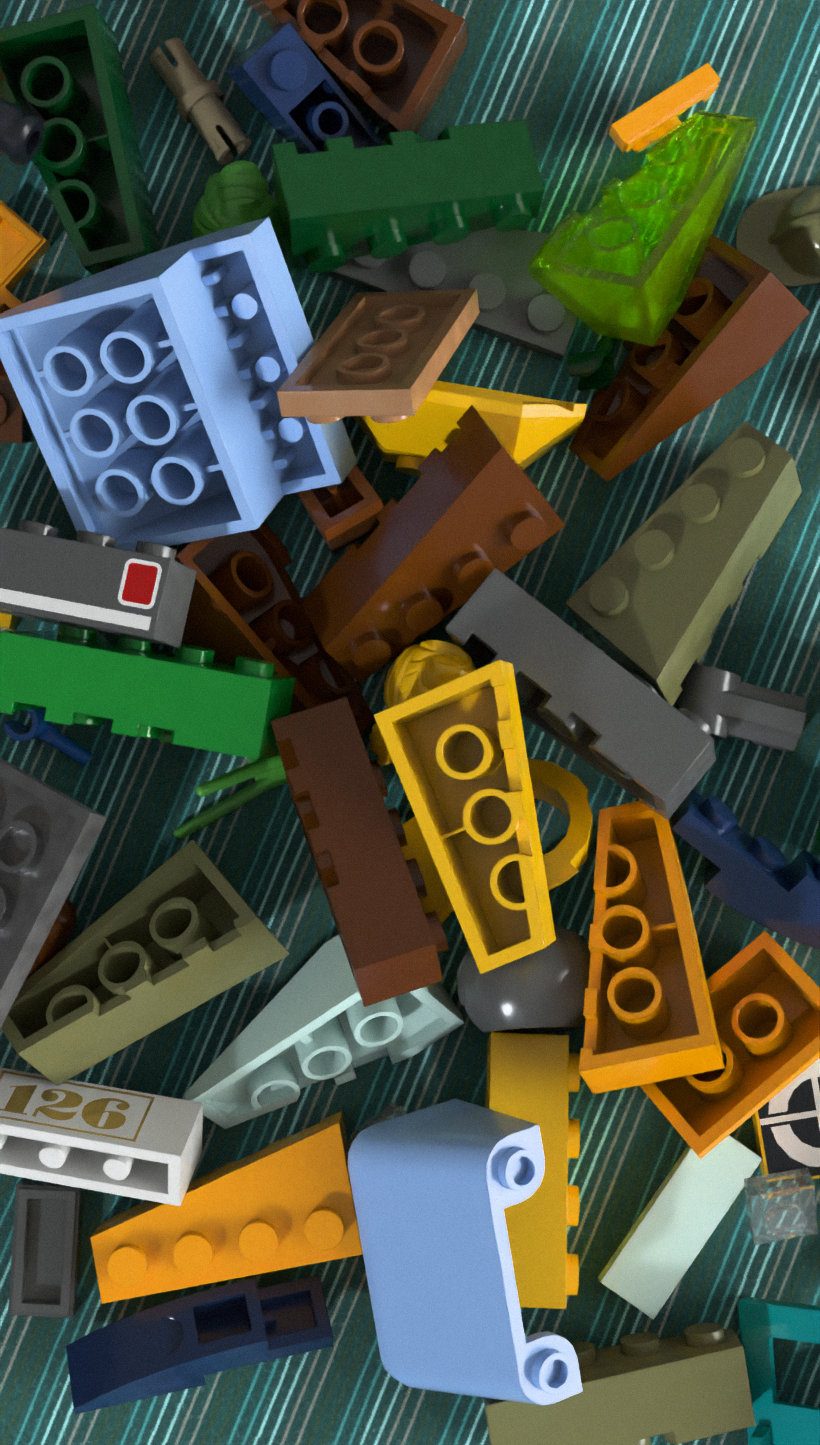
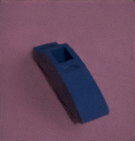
M692 789L673 813L672 830L707 858L705 860L704 888L731 908L763 927L791 940L820 950V861L804 849L787 866L785 856L771 841L762 836L754 839L737 825V817L725 803L714 796H709L705 799L696 790Z
M320 1275L257 1288L255 1278L219 1286L143 1310L100 1328L67 1345L66 1352L75 1414L206 1385L204 1375L332 1347L333 1333Z

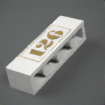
M0 1067V1174L181 1206L202 1154L203 1103L75 1080H67L57 1086L44 1075Z

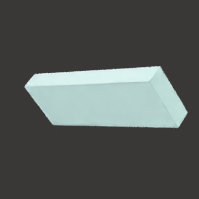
M728 1135L701 1159L687 1145L598 1276L600 1282L654 1320L756 1170L762 1158L731 1135Z

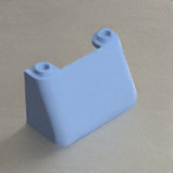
M455 1098L371 1125L362 1130L352 1141L348 1152V1171L378 1346L384 1369L394 1379L416 1389L536 1405L553 1404L582 1392L578 1358L574 1347L566 1338L549 1331L538 1332L525 1337L504 1208L521 1203L531 1197L541 1184L545 1172V1157L539 1125Z

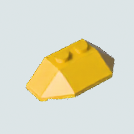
M436 380L414 416L394 423H378L373 421L371 416H353V418L385 461L396 463V471L421 477L422 474L418 467L434 448L442 452L460 432L461 429L456 422L471 405H473L520 466L525 469L580 429L585 417L587 404Z

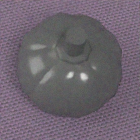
M554 924L556 941L549 946L483 974H480L472 952L468 948L457 969L460 1004L465 1006L469 1019L486 1034L491 1032L539 1034L582 1029L585 1026L586 1020L583 1010L585 988H588L591 955L588 949L589 944L578 933L561 925Z

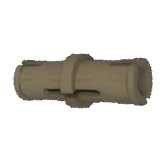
M172 38L165 41L164 43L171 52V56L177 63V66H172L159 46L150 55L149 64L157 71L168 89L177 99L176 110L183 121L194 124L214 154L219 165H226L233 162L235 158L222 137H228L240 156L249 149L251 139L243 132L222 102L224 93L217 82L206 79L186 49L183 40Z

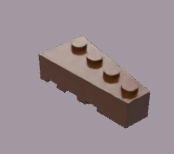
M245 0L271 26L289 22L349 100L387 136L390 132L414 130V133L418 134L467 46L466 19L432 0Z
M473 405L456 422L461 430L442 452L434 448L418 467L422 476L399 502L391 498L376 516L379 521L378 526L363 545L353 543L301 604L325 651L360 684L466 603L495 568L501 573L506 572L565 526L532 479Z
M347 697L271 720L291 797L363 1006L366 1007L443 981L437 954L447 951L448 944L436 911L426 914L423 911L420 899L427 897V891L420 868L415 858L409 860L404 858L401 847L407 846V840L396 808L387 810L383 798L388 796L382 771L377 760H369Z

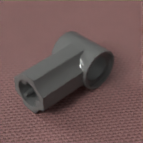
M698 664L691 666L681 683L683 690L677 698L675 709L679 711L680 708H685L700 717L712 730L710 735L712 738L726 740V737L729 736L788 752L795 750L796 744L802 735L807 715V698L740 682L741 676L725 670Z

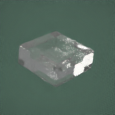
M808 1168L744 1179L748 1228L754 1245L818 1234L815 1185Z

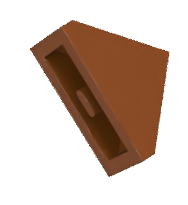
M356 464L340 484L296 492L332 554L374 531L379 523L376 516L384 508L381 499Z

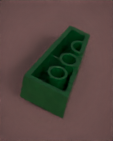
M90 4L0 29V96L19 106L26 115L35 114L39 116L45 127L43 142L32 162L37 166L49 190L48 195L83 267L94 275L113 268L118 264L160 251L116 34L96 6Z
M525 119L446 127L438 135L437 140L425 141L424 137L414 133V130L390 132L386 140L378 146L354 148L352 136L325 139L323 144L324 152L297 154L294 142L271 144L275 202L293 272L304 269L314 273L328 272L342 266L345 260L371 255L375 259L391 258L403 253L408 246L433 241L436 245H449L465 239L470 232L492 227L501 232L516 230L527 225L531 219L538 217L544 194L543 183Z

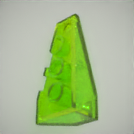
M698 110L646 152L647 164L625 181L617 177L613 178L601 188L603 199L583 215L573 210L558 222L528 264L530 275L597 334L654 346L683 302L756 132L755 118Z

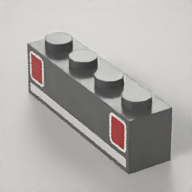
M19 520L17 530L0 527V613L180 648L197 571L175 561L177 550L144 541H137L135 552L115 548L117 543L115 538L78 530L76 541L57 538V528L28 520Z

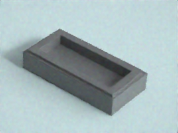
M20 1180L16 1184L8 1315L73 1318L76 1314L84 1189L44 1181Z

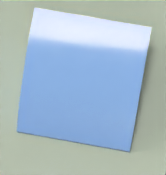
M269 217L227 228L139 257L56 289L0 314L1 362L77 532L78 530L89 531L115 538L117 540L115 548L135 552L137 541L168 547L258 529L284 495L340 484L357 463L342 419L327 424H313L308 422L306 417H281L277 390L315 343Z

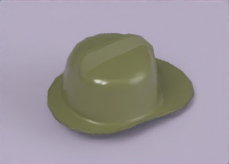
M820 185L782 189L763 195L745 210L737 225L736 249L769 270L785 287L820 284Z

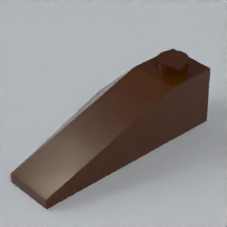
M263 522L255 530L184 543L178 548L175 561L197 571L181 643L214 650V662L235 665L236 656L274 662L273 674L296 678L290 714L347 697L360 735H362L375 718L354 678L325 651L301 605L307 597H300L285 569L292 563V560L283 543L267 524Z

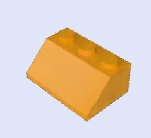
M766 930L706 980L725 1068L639 1085L700 1159L820 1058V987Z

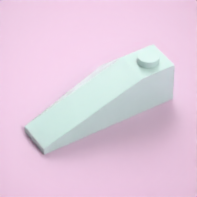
M338 934L322 945L184 1093L185 1100L203 1103V1115L222 1128L227 1129L296 1102L300 1096V1089L334 1078L338 1086L356 1079L354 1068L389 1055L392 1064L410 1058L465 1022L461 1012L440 982L364 1007Z

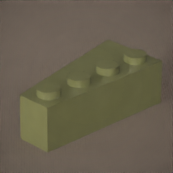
M744 421L565 602L583 635L625 670L633 672L654 687L659 696L671 706L674 705L682 692L681 683L694 661L699 663L711 644L710 635L726 608L732 609L743 591L742 582L755 560L762 559L802 493L793 455L747 421Z
M192 839L24 981L1 1029L16 1053L58 1086L288 956L290 953L228 878Z
M719 1323L694 1324L685 1328L684 1335L663 1339H659L656 1333H634L622 1337L620 1345L595 1349L593 1343L589 1342L570 1343L574 1347L578 1358L583 1391L553 1404L536 1405L484 1398L490 1445H651L650 1437L662 1434L666 1442L678 1445L756 1426L743 1345L732 1328L723 1329V1326Z

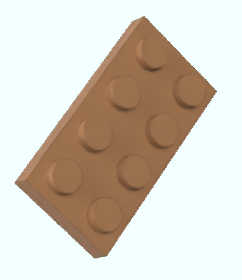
M477 289L356 293L277 390L281 417H306V420L310 423L327 424L336 422L345 416H371V419L378 423H394L414 416L480 313Z

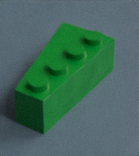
M59 625L58 630L0 631V713L12 715L15 714V711L46 709L44 721L73 725L74 723L104 725L107 718L112 719L111 733L131 737L163 738L164 732L167 731L172 733L171 743L175 745L257 760L280 756L270 721L290 714L296 678L273 674L275 663L257 658L236 656L235 665L214 662V650L181 644L180 648H175V653L154 649L155 643L116 636V641L98 638L97 632L63 625Z

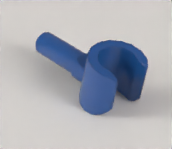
M46 709L25 710L32 718L31 730H28L24 724L15 720L4 722L5 732L10 738L16 741L38 738L47 745H52L83 767L87 765L94 755L59 732L60 730L53 726L52 722L44 721Z

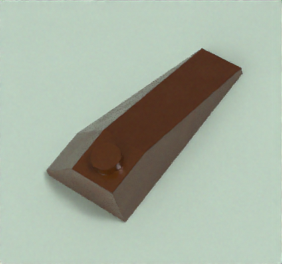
M701 226L696 228L657 276L649 292V295L655 302L642 327L630 328L622 344L629 352L619 372L614 377V381L610 386L598 390L580 429H578L569 446L572 452L607 482L767 364L810 313L769 270Z

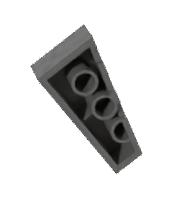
M496 568L445 627L451 643L458 645L470 655L475 665V670L497 660L513 664L522 717L666 820H669L716 761L714 739L710 736L712 730L700 717L685 708H680L679 711L662 699L654 687L633 672L625 670Z

